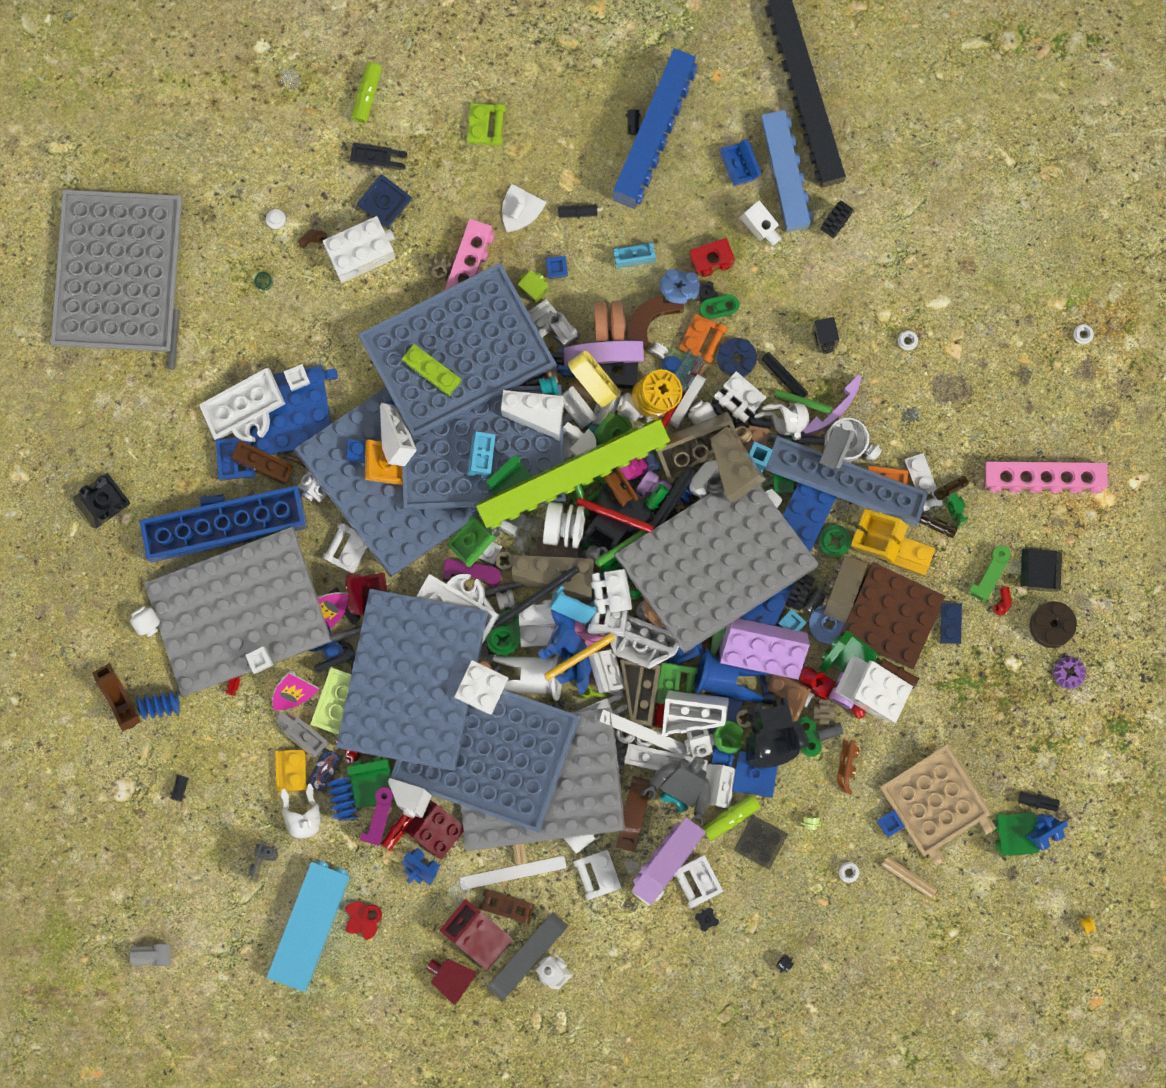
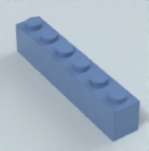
M785 110L763 114L761 123L786 233L810 228L813 216L811 209L808 210L806 205L809 202L807 191H803L802 184L805 183L803 172L798 170L800 158L799 154L794 152L793 146H796L794 134L791 135L789 130L792 127L791 118L786 116Z

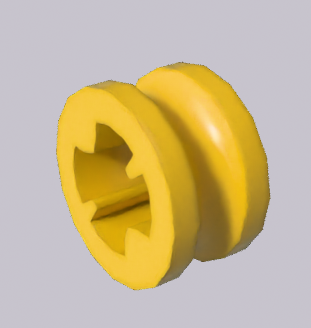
M1086 915L1085 919H1079L1086 935H1089L1090 931L1096 932L1095 924L1090 915Z

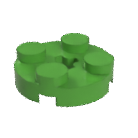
M609 413L594 432L597 444L600 445L630 431L632 424L628 418L620 414Z

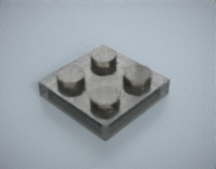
M752 814L733 851L770 870L788 833Z

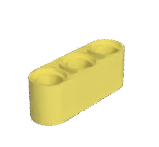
M584 350L568 362L572 373L601 407L606 406L620 396L617 386L589 352Z

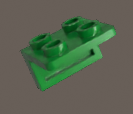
M847 630L841 638L837 636L830 645L833 647L831 652L827 649L820 658L823 662L819 669L826 672L830 665L833 664L844 673L852 656H856L869 663L870 660L874 662L877 659L878 653Z
M383 757L371 759L372 762L365 764L363 761H356L351 763L352 766L347 767L348 775L352 777L351 784H353L352 790L357 808L375 806L377 804L375 798L377 790L383 786L390 788L388 780L391 777V770L387 759L384 760Z
M1034 813L997 814L995 820H992L996 827L993 831L997 834L995 850L999 852V857L1036 854L1040 851V849H1037L1034 841L1028 840L1026 835L1036 829L1035 824H1037Z

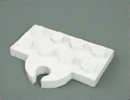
M265 368L199 404L214 440H220L233 433L243 441L255 442V437L250 434V428L256 425L258 436L263 438L269 429L270 418L268 413L283 406L285 402L271 370Z
M429 574L416 598L488 611L483 644L500 614L483 605L485 591L481 581L476 579L474 581V589L467 591L464 588V583L471 578L469 574H458L452 577L447 584Z

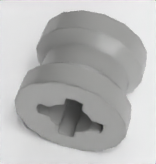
M511 589L507 590L506 593H496L500 612L516 607Z

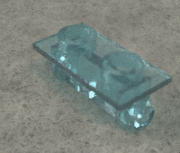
M691 350L687 351L686 355L681 359L676 372L673 373L680 380L682 392L689 389L695 378L690 372L697 374L703 365L704 358L700 355L694 357Z

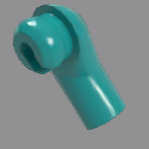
M666 792L661 793V800L664 803H675L679 813L689 809L687 804Z

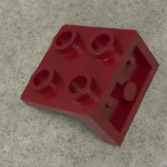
M430 800L423 817L416 816L405 832L436 857L443 859L464 830L463 825Z

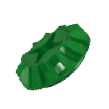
M839 525L825 528L819 538L821 550L827 556L839 557L845 555L851 547L849 532ZM831 535L835 539L843 537L839 541V547L835 544L828 546L832 541Z
M498 626L489 632L487 646L497 656H507L511 652L514 653L515 649L519 646V637L514 629L508 626ZM499 639H501V640L507 639V640H506V644H507V645H505V644H503V643H502L501 645H499Z

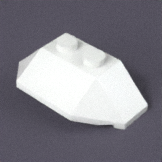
M627 615L624 636L613 635L615 640L610 643L615 656L649 669L674 656L679 649V645L668 630Z

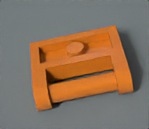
M695 313L678 350L707 364H711L713 361L712 356L722 335L726 334L728 328ZM710 329L716 332L705 354L701 353L700 350Z

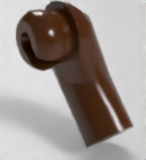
M312 229L297 242L304 249L311 242L323 243V240L327 239V235L324 231Z

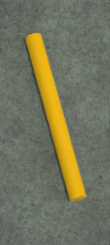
M613 634L606 635L544 673V678L549 681L615 640Z

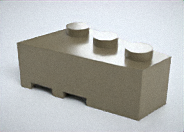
M847 555L844 556L843 561H838L835 572L838 573L837 578H832L828 588L832 590L830 596H825L822 607H825L823 615L846 623L868 563Z

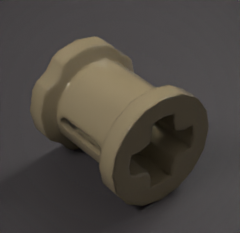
M500 552L496 556L497 568L502 572L512 570L513 556L509 552ZM508 558L509 565L504 564L502 566L501 559L506 560Z
M744 709L738 712L735 723L743 730L751 727L750 722L742 724V720L739 719V717L743 718L744 715L748 716L747 710Z

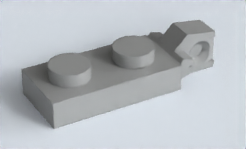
M281 712L275 720L282 727L281 731L314 759L329 743L299 717L295 718L292 716L290 718Z

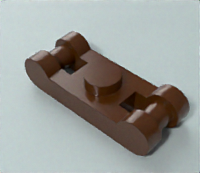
M484 889V899L479 905V910L530 924L531 918L529 916L531 910H534L535 904ZM492 899L498 900L496 908L490 906ZM518 906L523 908L522 915L516 914Z

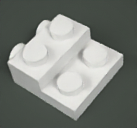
M544 600L539 605L533 604L519 614L521 648L545 647L548 645L551 634L556 627L551 615V600Z

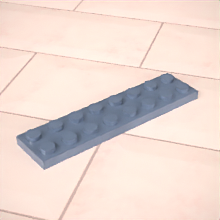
M777 436L772 448L773 451L765 468L766 471L878 513L902 519L905 523L917 527L928 492L843 461L838 471L819 463L823 453Z

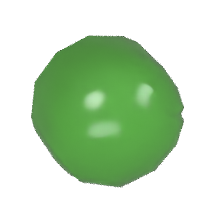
M726 721L724 726L717 727L714 732L715 746L724 753L738 752L744 743L742 738L743 729L737 723Z

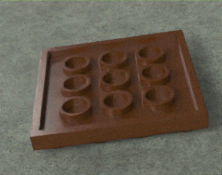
M872 562L839 636L842 637L848 630L879 655L913 670L946 596Z

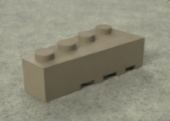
M728 412L668 435L670 442L666 443L667 447L657 451L669 484L676 481V478L682 474L686 467L692 468L699 462L702 463L708 459L707 457L714 453L711 438L725 427L730 428L737 435Z
M513 555L512 578L515 583L542 589L559 577L562 571H567L576 565L580 572L573 576L571 581L560 585L565 587L562 592L568 597L590 604L593 601L594 588H592L591 582H593L592 574L595 573V562L592 558ZM557 587L556 589H554V590H553L552 592H550V593L556 592V590L558 589V587Z

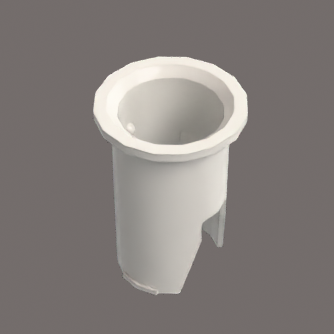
M556 654L554 658H547L546 660L537 657L494 655L493 661L521 670V680H507L503 690L512 693L551 695L554 700H559L562 684L558 682L556 676L547 681L543 675L563 662L559 654Z

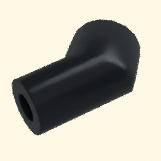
M747 409L748 421L752 426L770 430L772 420L754 418V415L758 414V409L754 413Z

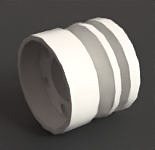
M842 418L827 430L824 438V447L826 448L835 425L850 432L851 430L855 431L843 460L850 463L857 460L866 451L869 444V433L866 426L859 420Z
M549 502L543 543L557 546L560 537H564V546L568 547L569 540L572 538V547L578 549L585 526L584 506H578L577 514H573L574 505L570 504L568 512L563 513V503Z

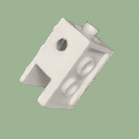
M377 216L323 240L326 252L341 283L395 259L394 251L390 244V241L395 240L391 229L383 230Z
M852 656L835 692L874 717L896 723L913 686L871 660L869 663H866L860 658Z

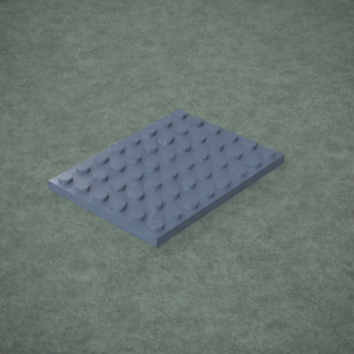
M501 263L358 334L413 439L503 394V390L509 391L556 367V362ZM413 344L417 345L462 379V382L450 397L402 362V358Z
M540 385L517 386L509 390L542 394ZM557 385L559 392L557 396H561V385ZM503 394L414 439L412 437L417 450L408 463L402 466L404 510L476 507L475 503L494 495L487 488L486 481L514 455L521 460V464L532 476L564 462L563 421L560 441H557L551 436L537 432L535 429L502 417L501 405ZM476 431L496 434L491 474H488L486 477H481V474L467 475L471 440ZM562 492L556 495L557 499L551 501L566 503V495ZM543 501V502H541V503H539V504H549V503H546L545 501Z
M385 387L296 447L294 452L388 575L392 577L460 530L468 523L472 515L479 517V513L476 507L404 510L403 485L365 480V463L346 461L348 439L382 442L380 405L392 400Z
M370 589L336 748L455 771L469 705L455 699L454 696L471 660L478 663L488 611Z
M503 690L492 715L469 705L455 771L396 760L390 778L423 788L431 795L540 833L581 716Z

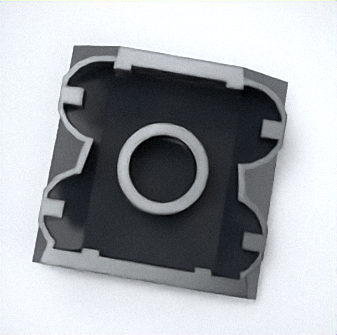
M108 473L98 477L91 485H85L80 488L79 493L73 497L74 504L95 529L130 505L128 498Z
M1022 549L1021 575L1019 577L1020 587L1035 591H1061L1062 552Z

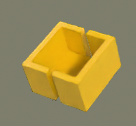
M865 508L859 526L868 533L866 535L860 529H857L851 546L859 553L894 563L900 549L897 543H902L908 525L902 519Z

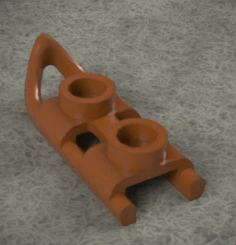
M618 466L614 468L616 473L603 477L622 506H625L632 499L635 501L639 499ZM623 482H624L625 486L627 487V488L624 489V490H623V488H622L621 485H620V484L623 483Z
M844 740L837 775L839 788L847 794H852L849 787V778H853L856 773L852 760L859 755V747L855 745V740H850L849 745L848 741Z

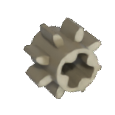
M434 254L433 259H428V273H432L435 278H445L447 272L451 273V259H447L445 254Z
M819 700V704L813 705L814 720H819V724H829V720H834L835 708L834 704H829V700Z

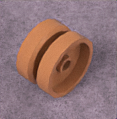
M622 300L611 302V313L607 314V306L604 301L594 302L596 342H608V333L610 332L612 333V341H624L626 325Z

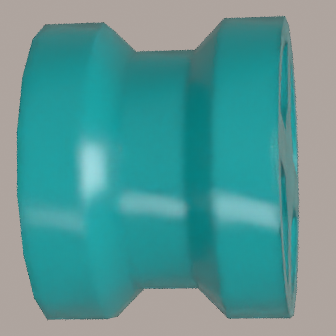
M555 375L550 376L549 379H539L542 394L559 395Z

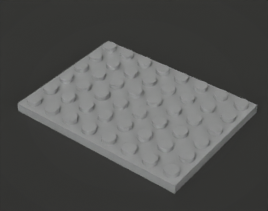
M63 190L51 346L171 352L182 196Z
M760 485L753 488L734 503L726 498L725 491L718 494L710 493L655 528L652 533H647L615 554L616 560L626 570L629 578L684 653L818 567L815 558Z
M293 527L144 583L152 608L160 619L158 626L181 697L189 696L253 672L245 655L263 646L266 647L274 664L332 642Z
M612 708L573 713L581 716L540 833L461 805L466 851L625 831L614 727H612L611 713L610 726L605 724V715L604 723L600 722L602 711L606 710L612 713Z

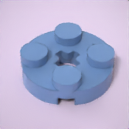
M670 269L660 280V293H663L665 299L670 302L687 303V299L693 297L694 300L699 294L700 283L697 274L693 272L689 273Z
M821 605L815 609L810 617L809 630L816 641L831 645L835 638L840 635L845 623L823 615L825 607ZM826 619L835 622V625L830 630L823 625L826 623Z

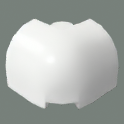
M567 422L563 427L564 459L568 457L573 458L596 447L594 434L589 429L583 434L577 426Z

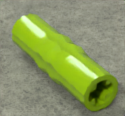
M373 62L366 63L351 119L355 122L367 123L382 71V66Z
M750 794L737 804L729 807L726 811L721 812L718 817L701 828L706 831L705 835L711 842L727 830L741 823L745 818L759 810L761 806L753 794Z

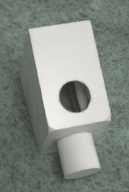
M760 201L756 202L739 217L759 241L766 238L774 246L782 239L774 230L779 226ZM761 224L766 226V230L762 228Z

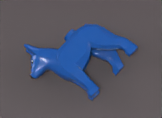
M551 609V615L556 627L551 634L547 647L541 649L538 654L542 660H546L553 653H558L566 661L587 648V645L576 634L574 619ZM586 657L565 670L564 674H558L556 676L558 682L564 684L576 680L579 694L584 693L589 685V675L592 671L589 658Z

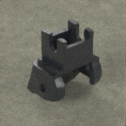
M607 483L603 484L595 501V504L648 524L653 516L652 509L638 495L639 499L637 501L632 499L625 506H622ZM591 511L588 517L591 519V525L588 527L586 536L581 543L585 545L587 541H590L599 548L604 547L610 551L641 529Z
M787 697L772 701L773 707L763 709L762 703L755 704V707L754 705L746 707L752 732L746 738V763L754 768L776 767L793 760L799 754L800 749L808 747V737L802 725H798L797 721L792 720Z

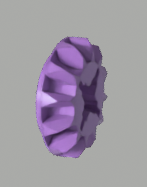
M1071 656L1060 659L1053 671L1055 681L1066 689L1077 688L1085 680V665L1078 658ZM1074 665L1075 667L1073 668V673L1076 676L1071 675L1066 680L1065 678L1067 677V672L1065 671V668L1070 669Z

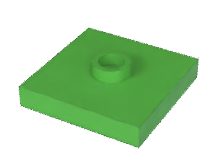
M472 515L468 523L447 543V546L470 568L496 537L477 517Z

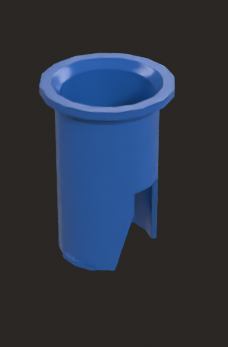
M704 649V654L701 655L698 664V674L695 676V694L707 691L756 704L762 702V696L744 686L736 685L738 676H764L769 673L722 664L719 657L711 655L709 649Z

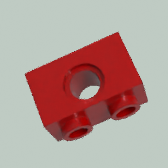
M727 238L689 250V257L697 276L707 277L712 275L713 271L719 269L721 271L732 268L735 262ZM710 255H714L718 258V261L711 263L707 258Z

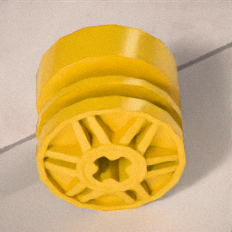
M658 369L652 371L635 384L631 399L636 410L643 416L649 418L660 417L679 404L682 398V386L675 374L668 370Z

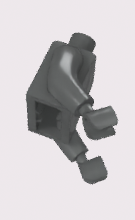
M695 756L692 762L681 759L680 761L668 763L654 774L648 784V788L641 791V796L649 792L650 797L647 799L649 801L655 798V791L658 788L688 806L694 807L695 816L691 821L697 820L701 828L704 822L702 817L704 816L709 798V780L706 778V771L702 769L705 761L701 757Z

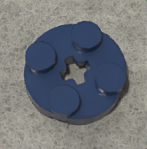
M732 338L720 346L717 354V363L720 370L729 375V377L738 372L744 378L754 369L757 363V353L749 340ZM735 353H738L740 356L742 355L743 358L740 359V363H736L735 360L731 359Z

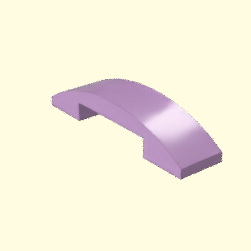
M643 341L596 342L564 348V366H568V362L584 350L589 352L598 364L644 362Z
M859 374L845 387L843 393L847 398L823 422L816 417L802 431L803 436H810L828 428L846 412L858 391L861 382Z

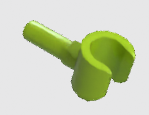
M588 686L585 694L577 696L580 699L590 696L607 698V693L599 694V692L593 691Z

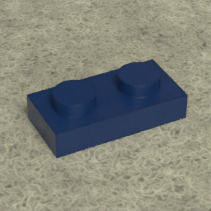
M942 603L940 644H961L962 603Z

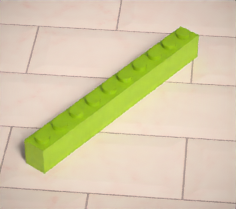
M657 417L475 503V506L484 526L494 529L502 525L501 521L507 518L513 520L519 517L520 512L526 509L528 512L538 508V504L543 501L549 503L557 499L556 495L562 492L568 494L574 491L575 486L581 483L583 486L593 482V478L598 475L604 477L612 473L611 469L617 466L623 468L629 465L630 460L636 457L639 460L648 456V452L653 449L659 451L667 447L666 443L670 442V439L661 419Z

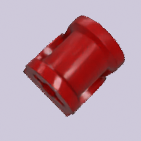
M809 667L802 669L799 676L800 683L810 688V692L822 700L827 699L836 684L835 681L825 674L817 673Z

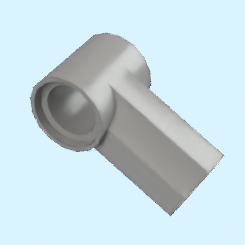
M561 312L551 313L548 316L547 324L554 332V338L563 348L569 347L580 337V333L567 321Z
M157 944L151 947H130L131 965H171V944Z

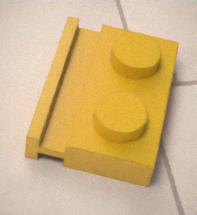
M904 537L902 543H897L900 549L895 562L888 561L887 563L926 576L935 548Z
M304 750L275 751L277 792H282L283 788H285L286 792L307 791L306 752Z

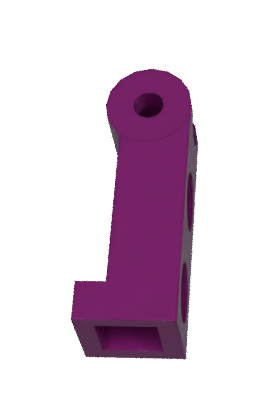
M445 560L443 581L448 582L452 576L454 577L458 574L471 575L470 580L479 579L488 586H496L501 581V573L495 567L473 563L469 568L463 561Z
M387 786L380 787L376 792L377 804L369 832L362 831L360 841L380 846L393 800V793Z

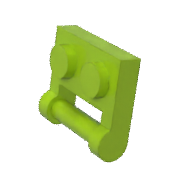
M471 103L467 143L503 145L501 135L503 114L506 113V106L501 104ZM490 113H496L493 137H488Z

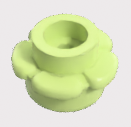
M805 815L801 824L805 825L807 830H817V827L821 826L820 817Z

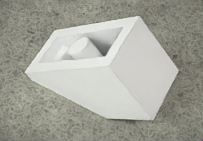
M389 778L388 783L397 806L403 810V814L410 818L415 816L422 818L431 795L423 788Z

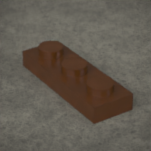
M241 440L237 442L230 460L283 485L287 483L293 469V465Z

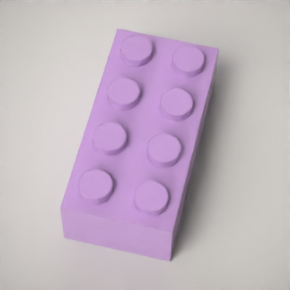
M738 618L726 626L718 653L720 663L799 679L810 643L808 634L805 632Z
M687 817L682 823L677 822L633 882L636 885L632 891L652 905L695 849L706 831Z

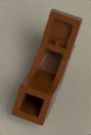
M663 296L647 300L637 308L630 319L627 341H643L644 349H648L647 329L650 323L660 316L684 313V303L680 304L670 301L663 303Z
M109 663L92 672L121 730L131 729L140 723L139 714L112 665Z
M632 777L624 809L625 831H619L615 848L631 852L636 851L648 802L647 799L649 798V792L641 796V791L648 788L650 780Z

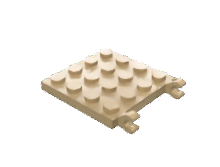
M949 744L880 787L923 857L929 854L936 866L946 861L943 854L937 848L980 822L986 834L996 829L994 823L988 818V816L993 814Z

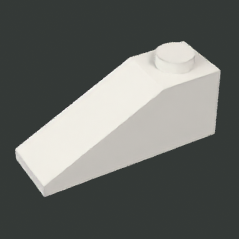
M382 403L380 405L382 450L388 464L405 466L417 449L396 405Z

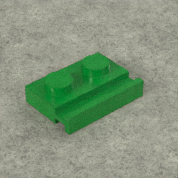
M957 493L948 496L945 504L953 521H957L956 528L958 529L966 524L968 517L963 516L964 508L966 507L961 496L958 497Z

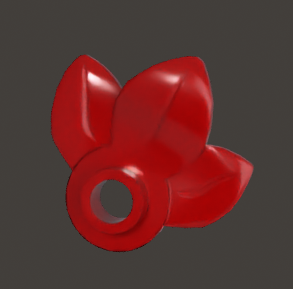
M360 901L348 904L344 909L351 918L346 925L345 931L352 934L362 932L365 940L374 937L377 933V923L382 918L381 909L374 904L366 906ZM375 911L376 916L372 919L369 918L368 913Z

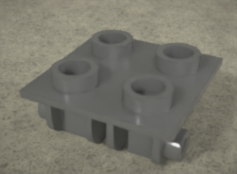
M261 840L260 844H256L254 851L256 861L255 864H251L249 869V876H251V880L257 883L263 859L274 861L278 857V852L273 847L267 846L264 840Z

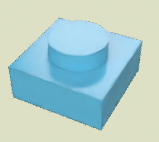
M791 609L778 625L781 628L800 631L807 622Z

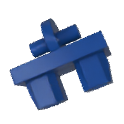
M1041 813L1037 816L1038 823L1035 824L1036 829L1026 834L1028 840L1034 841L1037 849L1046 850L1050 847L1048 838L1051 837L1053 841L1062 840L1065 838L1063 829L1068 825L1066 820L1059 821L1052 815L1047 816Z
M416 848L411 853L408 852L402 861V864L407 867L404 872L409 875L407 882L410 884L415 880L420 884L422 881H425L428 885H431L437 876L436 873L440 865L433 860L427 866L420 862L425 854L419 848Z

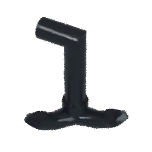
M340 640L338 643L346 649L344 654L316 664L314 666L315 672L320 674L323 670L345 661L352 662L351 669L353 670L356 655L353 646L344 640Z

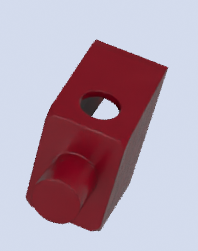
M432 959L426 967L428 971L435 975L431 983L455 1006L478 974L474 970L450 959H446L443 965Z

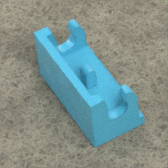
M653 242L614 248L616 269L655 263L656 255Z
M478 431L473 434L467 471L468 476L481 474V477H486L488 474H491L496 434Z
M559 586L552 595L550 609L586 625L597 607H594V600L589 605H586L575 598L564 595L562 591L565 587Z

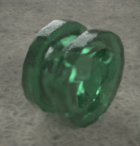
M259 272L254 278V283L259 290L267 291L272 287L273 279L267 272ZM265 276V278L269 281L268 283H265V286H262V284L258 281L259 279L262 280L261 277Z

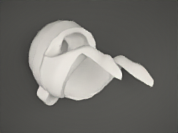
M799 402L790 404L788 408L782 404H768L762 408V410L780 409L784 419L778 418L773 412H760L754 415V418L771 417L778 433L792 436L793 440L801 439V432L809 425L808 410L805 405Z
M310 783L306 793L312 808L303 816L289 811V795L285 788L282 789L281 797L284 802L282 815L287 831L294 838H309L319 830V805L313 799V787Z

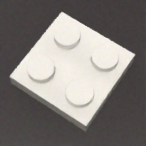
M471 660L454 698L492 715L508 677Z

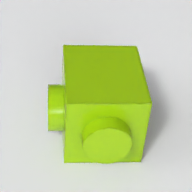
M532 270L528 273L524 272L518 279V289L535 304L547 293L549 285L544 282L545 278L539 272L534 273Z

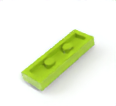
M415 344L402 358V362L449 397L462 382L461 378Z

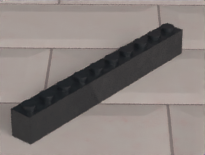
M767 0V4L764 6L767 18L770 17L771 34L772 36L776 35V50L783 58V61H781L782 70L787 72L789 78L786 79L789 91H793L794 95L792 103L794 109H798L800 116H797L800 128L803 127L805 134H803L804 143L810 147L809 159L811 164H815L817 170L814 171L816 182H820L822 188L845 182L844 168L793 1Z

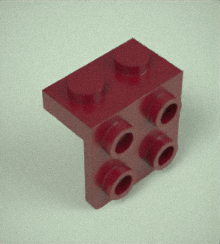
M385 573L367 576L346 575L345 587L349 598L347 606L351 614L364 616L370 589L387 592Z

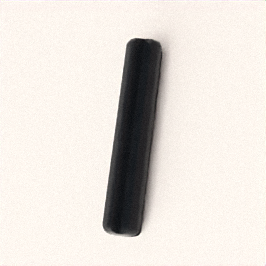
M770 352L763 355L762 361L795 395L804 398L808 395V391Z

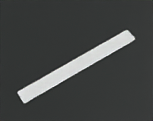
M603 710L600 722L604 723L605 715V724L610 726L611 712ZM611 713L612 727L673 753L685 756L690 755L684 743L667 736L662 737V734Z
M564 856L460 877L459 879L461 889L465 890L565 869L566 863Z

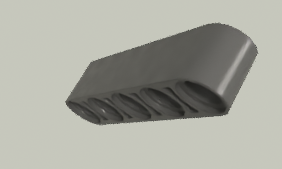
M553 912L494 978L487 989L503 1001L569 925Z

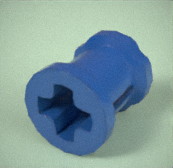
M714 746L711 764L719 763L731 767L734 753L721 752Z

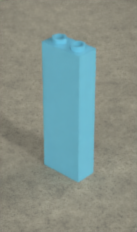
M319 860L316 863L311 862L266 977L307 993L351 879L347 875L348 871L338 867L335 870L329 869V864Z

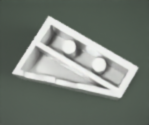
M503 390L501 414L502 417L523 426H528L541 434L544 433L560 441L564 396Z
M668 691L665 700L662 737L673 733H686L695 729L702 730L724 726L727 718L729 698Z

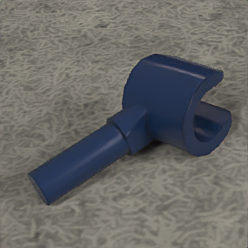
M760 676L762 703L772 704L773 693L767 692L765 676Z

